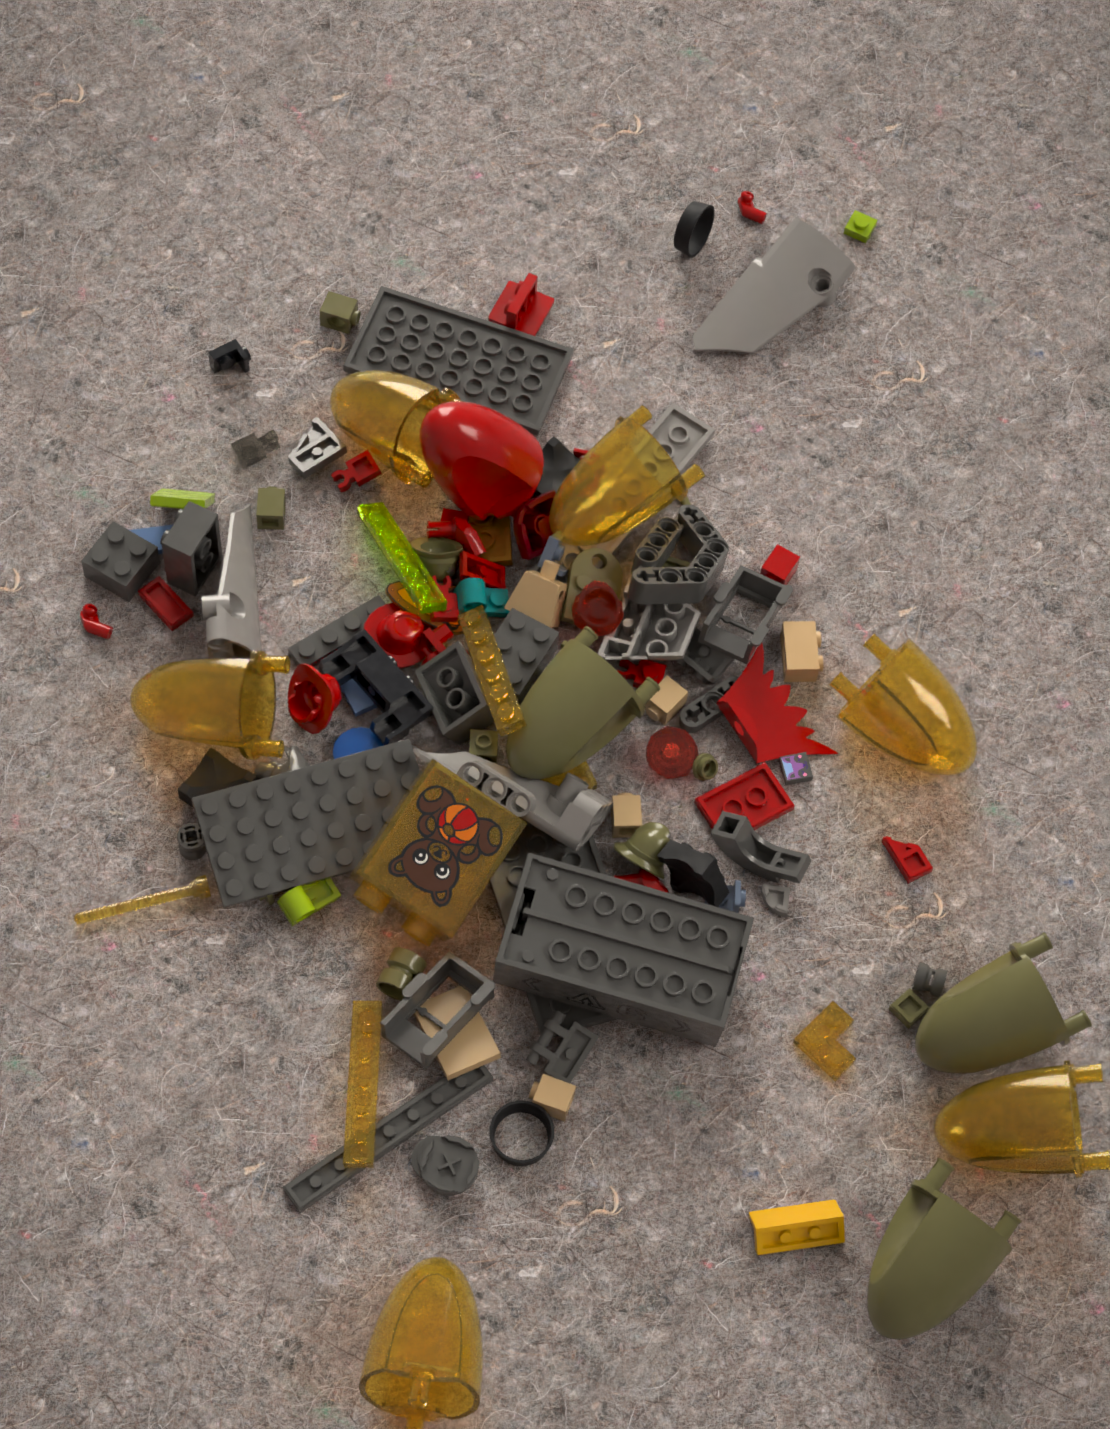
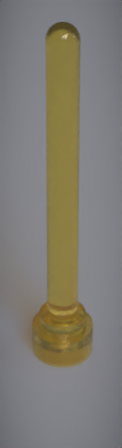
M206 875L195 877L194 881H190V885L79 912L74 915V921L77 924H82L189 896L194 898L200 897V899L211 897Z

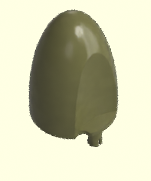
M585 626L574 640H564L560 646L561 650L536 680L515 713L506 744L509 766L518 776L526 779H545L572 770L607 745L636 716L641 718L645 713V704L659 692L660 686L652 678L647 677L640 687L634 691L631 685L613 666L589 648L598 639V636L591 628Z
M1045 932L1023 944L1021 942L1010 944V951L991 961L963 979L930 1007L922 1019L915 1037L917 1056L926 1066L945 1073H976L1014 1062L1057 1043L1065 1046L1070 1043V1036L1088 1027H1092L1091 1021L1084 1010L1063 1020L1045 982L1031 961L1032 958L1053 949Z
M939 1157L925 1179H914L910 1184V1190L895 1212L881 1240L871 1268L867 1290L869 1319L874 1329L880 1335L889 1339L902 1340L923 1334L944 1322L960 1309L990 1278L1004 1258L1010 1254L1013 1248L1007 1241L1022 1222L1014 1214L1005 1210L995 1227L991 1228L965 1207L944 1193H941L939 1190L951 1172L954 1171V1167Z

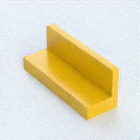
M836 1200L749 1212V1219L754 1228L755 1251L757 1255L845 1243L844 1215Z

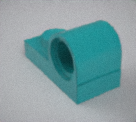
M481 578L464 579L453 590L457 595L459 615L506 618L510 612L505 609V605L509 600L508 589L485 588V582Z

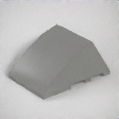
M630 576L624 590L622 605L609 635H605L598 655L605 660L671 661L683 659L701 612L687 603L637 604L632 602L628 598V589L632 577Z

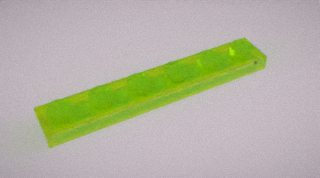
M377 502L358 505L357 514L419 612L425 614L446 610L448 603L416 552L412 549L384 503Z

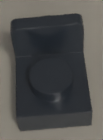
M236 339L209 351V364L214 373L228 370L235 363L240 365L244 373L250 371V353L245 346L241 347Z

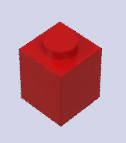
M777 544L761 567L760 574L783 585H787L797 571L800 556Z

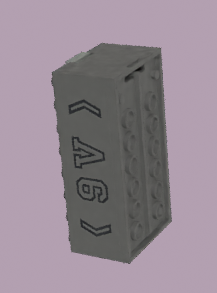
M528 852L496 958L493 981L510 988L716 1047L726 1025L754 918Z

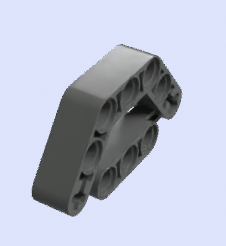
M689 504L683 505L679 508L678 514L674 519L669 517L660 518L638 546L631 568L632 577L628 589V598L632 602L637 604H695L704 599L724 569L729 546L698 507ZM679 540L694 558L688 567H662L674 551Z

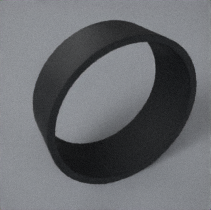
M693 201L686 207L674 234V247L691 258L700 252L708 239L714 222L715 210L712 205Z
M518 1100L505 1104L494 1114L490 1123L489 1134L495 1152L503 1161L514 1166H528L541 1160L551 1147L554 1139V1124L550 1115L540 1105L530 1101ZM514 1113H528L535 1116L543 1123L547 1131L548 1140L545 1150L540 1155L528 1160H517L506 1156L495 1144V1131L499 1123L505 1117Z

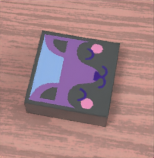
M806 752L779 757V765L785 785L812 781L813 774Z

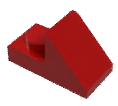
M465 551L460 552L461 581L467 578H481L485 582V588L506 589L504 566Z

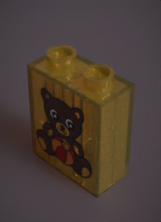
M432 758L422 767L349 876L351 880L359 884L353 897L378 914H382L386 907L390 905L405 915L407 919L401 926V929L425 946L430 947L435 937L441 941L452 939L527 823Z

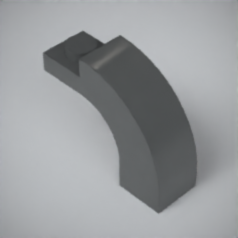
M722 811L711 832L717 846L731 860L749 872L772 882L779 883L780 879L800 884L811 863L809 854L785 849L763 839L752 828L746 816Z

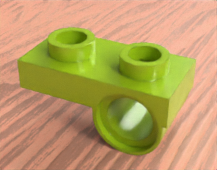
M330 878L305 886L299 885L282 895L277 903L291 926H294L341 898V894Z

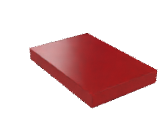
M766 762L695 798L694 801L712 830L722 811L746 816L752 828L756 830L789 813L795 807Z

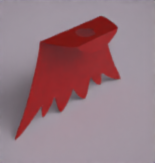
M761 643L739 678L724 696L716 702L754 761L758 764L779 759L781 756L806 752L807 755L838 754L828 746L806 738L813 734L815 730L796 726L806 715L807 709L797 706H784L791 691L789 684L770 688L774 677V670L763 674L764 650L763 643Z

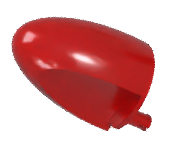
M452 401L439 404L426 413L419 430L421 453L429 472L444 494L460 510L473 519L484 521L490 515H494L498 519L510 515L514 519L517 509L532 497L542 477L544 458L542 448L537 439L511 418L496 410L471 402Z

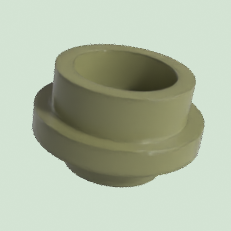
M708 753L698 755L692 767L694 777L701 781L714 778L718 771L717 760Z

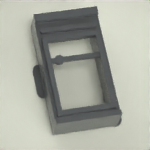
M740 565L729 583L723 582L714 595L713 599L717 603L703 623L698 642L748 664L755 649L761 645L767 635L768 628L780 608L786 604L792 594L793 587L783 585ZM736 593L770 608L756 630L732 620L729 616L723 615ZM721 619L724 623H730L753 634V636L748 641L716 626V624Z
M449 951L427 975L419 973L403 989V1000L380 1022L382 1037L427 1069L434 1058L490 999L492 1000L495 997V982L483 976ZM449 977L473 995L445 1025L428 1013L426 1008L421 1006ZM418 1011L420 1016H425L442 1028V1030L438 1031L431 1038L410 1023L408 1019Z

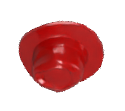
M394 603L377 608L364 623V629L387 655L395 659L399 669L411 667L419 663L425 657L421 650L426 646L431 648V644L423 634L429 627L422 623L421 617L414 613L402 611Z
M299 664L289 683L288 711L291 718L305 731L311 734L320 733L327 727L333 711L337 709L341 702L340 686L335 677L329 674H321L309 664Z

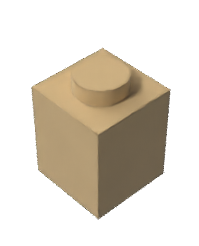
M668 675L658 684L660 686L659 692L645 704L647 715L652 720L661 722L664 726L683 708L688 696V691Z
M620 793L612 796V838L631 837L642 826L640 795Z
M543 1074L540 1083L536 1081L533 1083L529 1098L533 1099V1103L544 1108L550 1117L565 1121L575 1096L576 1086Z

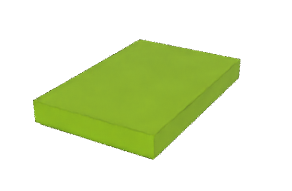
M162 488L150 495V505L155 507L184 509L190 501L206 509L215 502V493Z

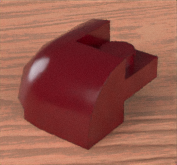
M550 490L528 500L516 511L513 520V532L522 559L530 560L541 555L549 536L553 534L561 535L556 518L562 516L555 490Z

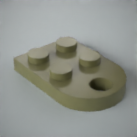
M600 548L586 549L579 553L571 562L561 621L588 626L592 629L610 633L618 613L623 581L621 565L610 552ZM592 557H599L603 561V569L593 566ZM591 587L600 588V589H592V590H590V591L587 590V589H589V588H591Z

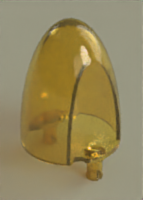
M367 370L349 374L335 384L330 395V409L338 427L365 451L368 449L373 457L391 468L398 480L405 484H409L412 481L422 488H426L430 485L433 477L425 464L420 448L419 430L422 420L433 407L446 402L462 400L453 390L447 387L442 392H439V388L407 375L391 371Z
M641 405L640 408L626 418L622 416L615 420V427L586 453L559 486L551 504L549 523L552 534L560 539L562 543L572 546H589L613 540L644 523L676 499L680 502L687 497L688 489L705 477L703 470L695 463L682 475L680 474L665 449L642 426L652 419L651 413L645 406Z
M874 633L863 644V647L881 661L879 663L881 666L859 689L842 672L829 684L830 687L832 686L847 700L846 704L836 715V718L873 747L905 765L936 775H958L967 771L976 758L977 740L969 714L957 692L935 663L910 638L906 639L897 649H891Z
M253 650L250 653V659H196L165 663L149 671L137 681L130 695L131 708L138 720L148 729L164 737L239 748L241 755L248 760H257L260 756L282 758L284 754L283 740H270L276 713V682L274 672L288 674L290 670V657L267 655L264 651Z
M1068 1060L1064 1061V1065L1025 1070L975 1084L957 1094L939 1111L934 1122L936 1140L947 1153L956 1159L982 1169L1028 1174L1075 1173L1076 1178L1083 1177L1085 1171L1110 1170V1150L1083 1153L1076 1090L1077 1084L1103 1083L1102 1064L1075 1066L1074 1063L1071 1064V1061Z
M428 1257L416 1263L401 1277L380 1312L363 1362L359 1382L361 1395L373 1406L387 1413L406 1418L405 1429H424L425 1421H434L436 1418L460 1419L474 1413L480 1405L483 1376V1344L479 1312L472 1288L464 1273L455 1263L443 1257Z

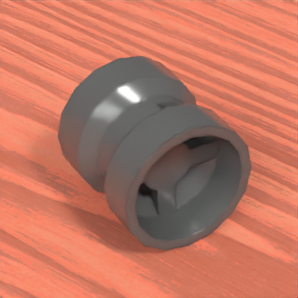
M189 823L182 826L177 833L180 854L188 860L202 858L206 853V848L199 825Z
M919 962L912 989L917 991L927 990L931 995L940 997L948 970L942 968L935 970L930 968L928 964ZM931 975H933L931 985H929Z

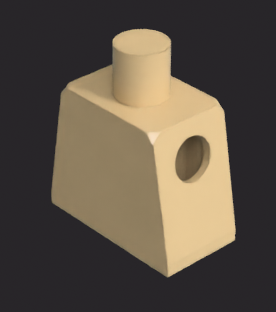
M545 560L540 572L534 570L526 571L507 601L505 609L510 611L514 608L550 628L558 627L567 590L565 583L555 579L560 565L553 561Z

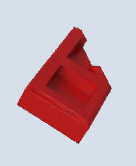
M889 836L882 838L881 842L908 884L932 872L933 867L919 845L892 840V837Z

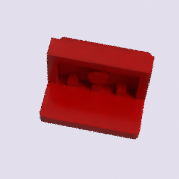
M528 273L524 281L520 280L519 283L508 281L490 312L488 321L536 336L554 305V298L537 292L538 276Z

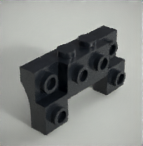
M365 629L355 634L338 650L320 660L318 670L322 674H329L335 677L339 686L353 679L381 710L383 714L372 720L370 729L384 745L403 739L409 735L411 728L432 715L434 707L415 687L412 678L405 675L399 669L395 659L387 655Z

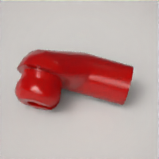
M743 191L737 202L741 214L745 218L763 224L767 213L754 207L752 202L754 195L751 192Z
M85 604L80 612V619L85 631L109 639L112 635L113 627L100 623L95 605Z

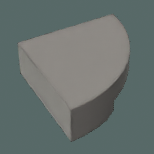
M762 884L761 895L766 906L775 914L787 917L790 888Z

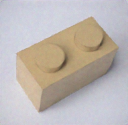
M784 621L780 632L784 682H816L818 673L823 671V656L818 655V648L821 647V632L816 631L815 621Z

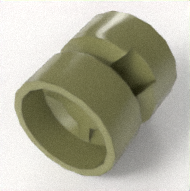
M395 947L387 960L389 968L382 970L376 981V986L387 996L402 1001L404 998L402 995L403 989L419 973L424 972L427 963L415 952L402 947Z

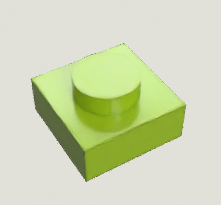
M855 210L845 226L843 234L866 244L878 220Z

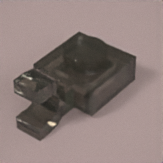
M274 429L260 438H257L255 433H252L230 444L243 469L267 458L265 451L272 452L280 448L279 438Z

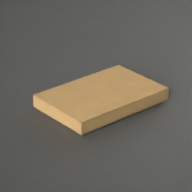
M458 986L426 1000L421 1007L426 1008L428 1013L446 1025L471 999V996L466 989ZM418 1011L414 1013L421 1030L431 1038L438 1031L442 1030V1028L425 1016H420ZM478 1012L436 1056V1059L447 1080H451L500 1059L501 1053Z

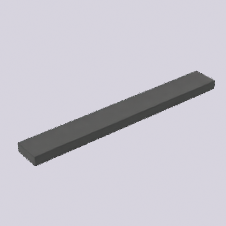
M485 1065L451 1080H447L444 1076L283 1186V1191L298 1212L302 1213L492 1082L493 1076Z

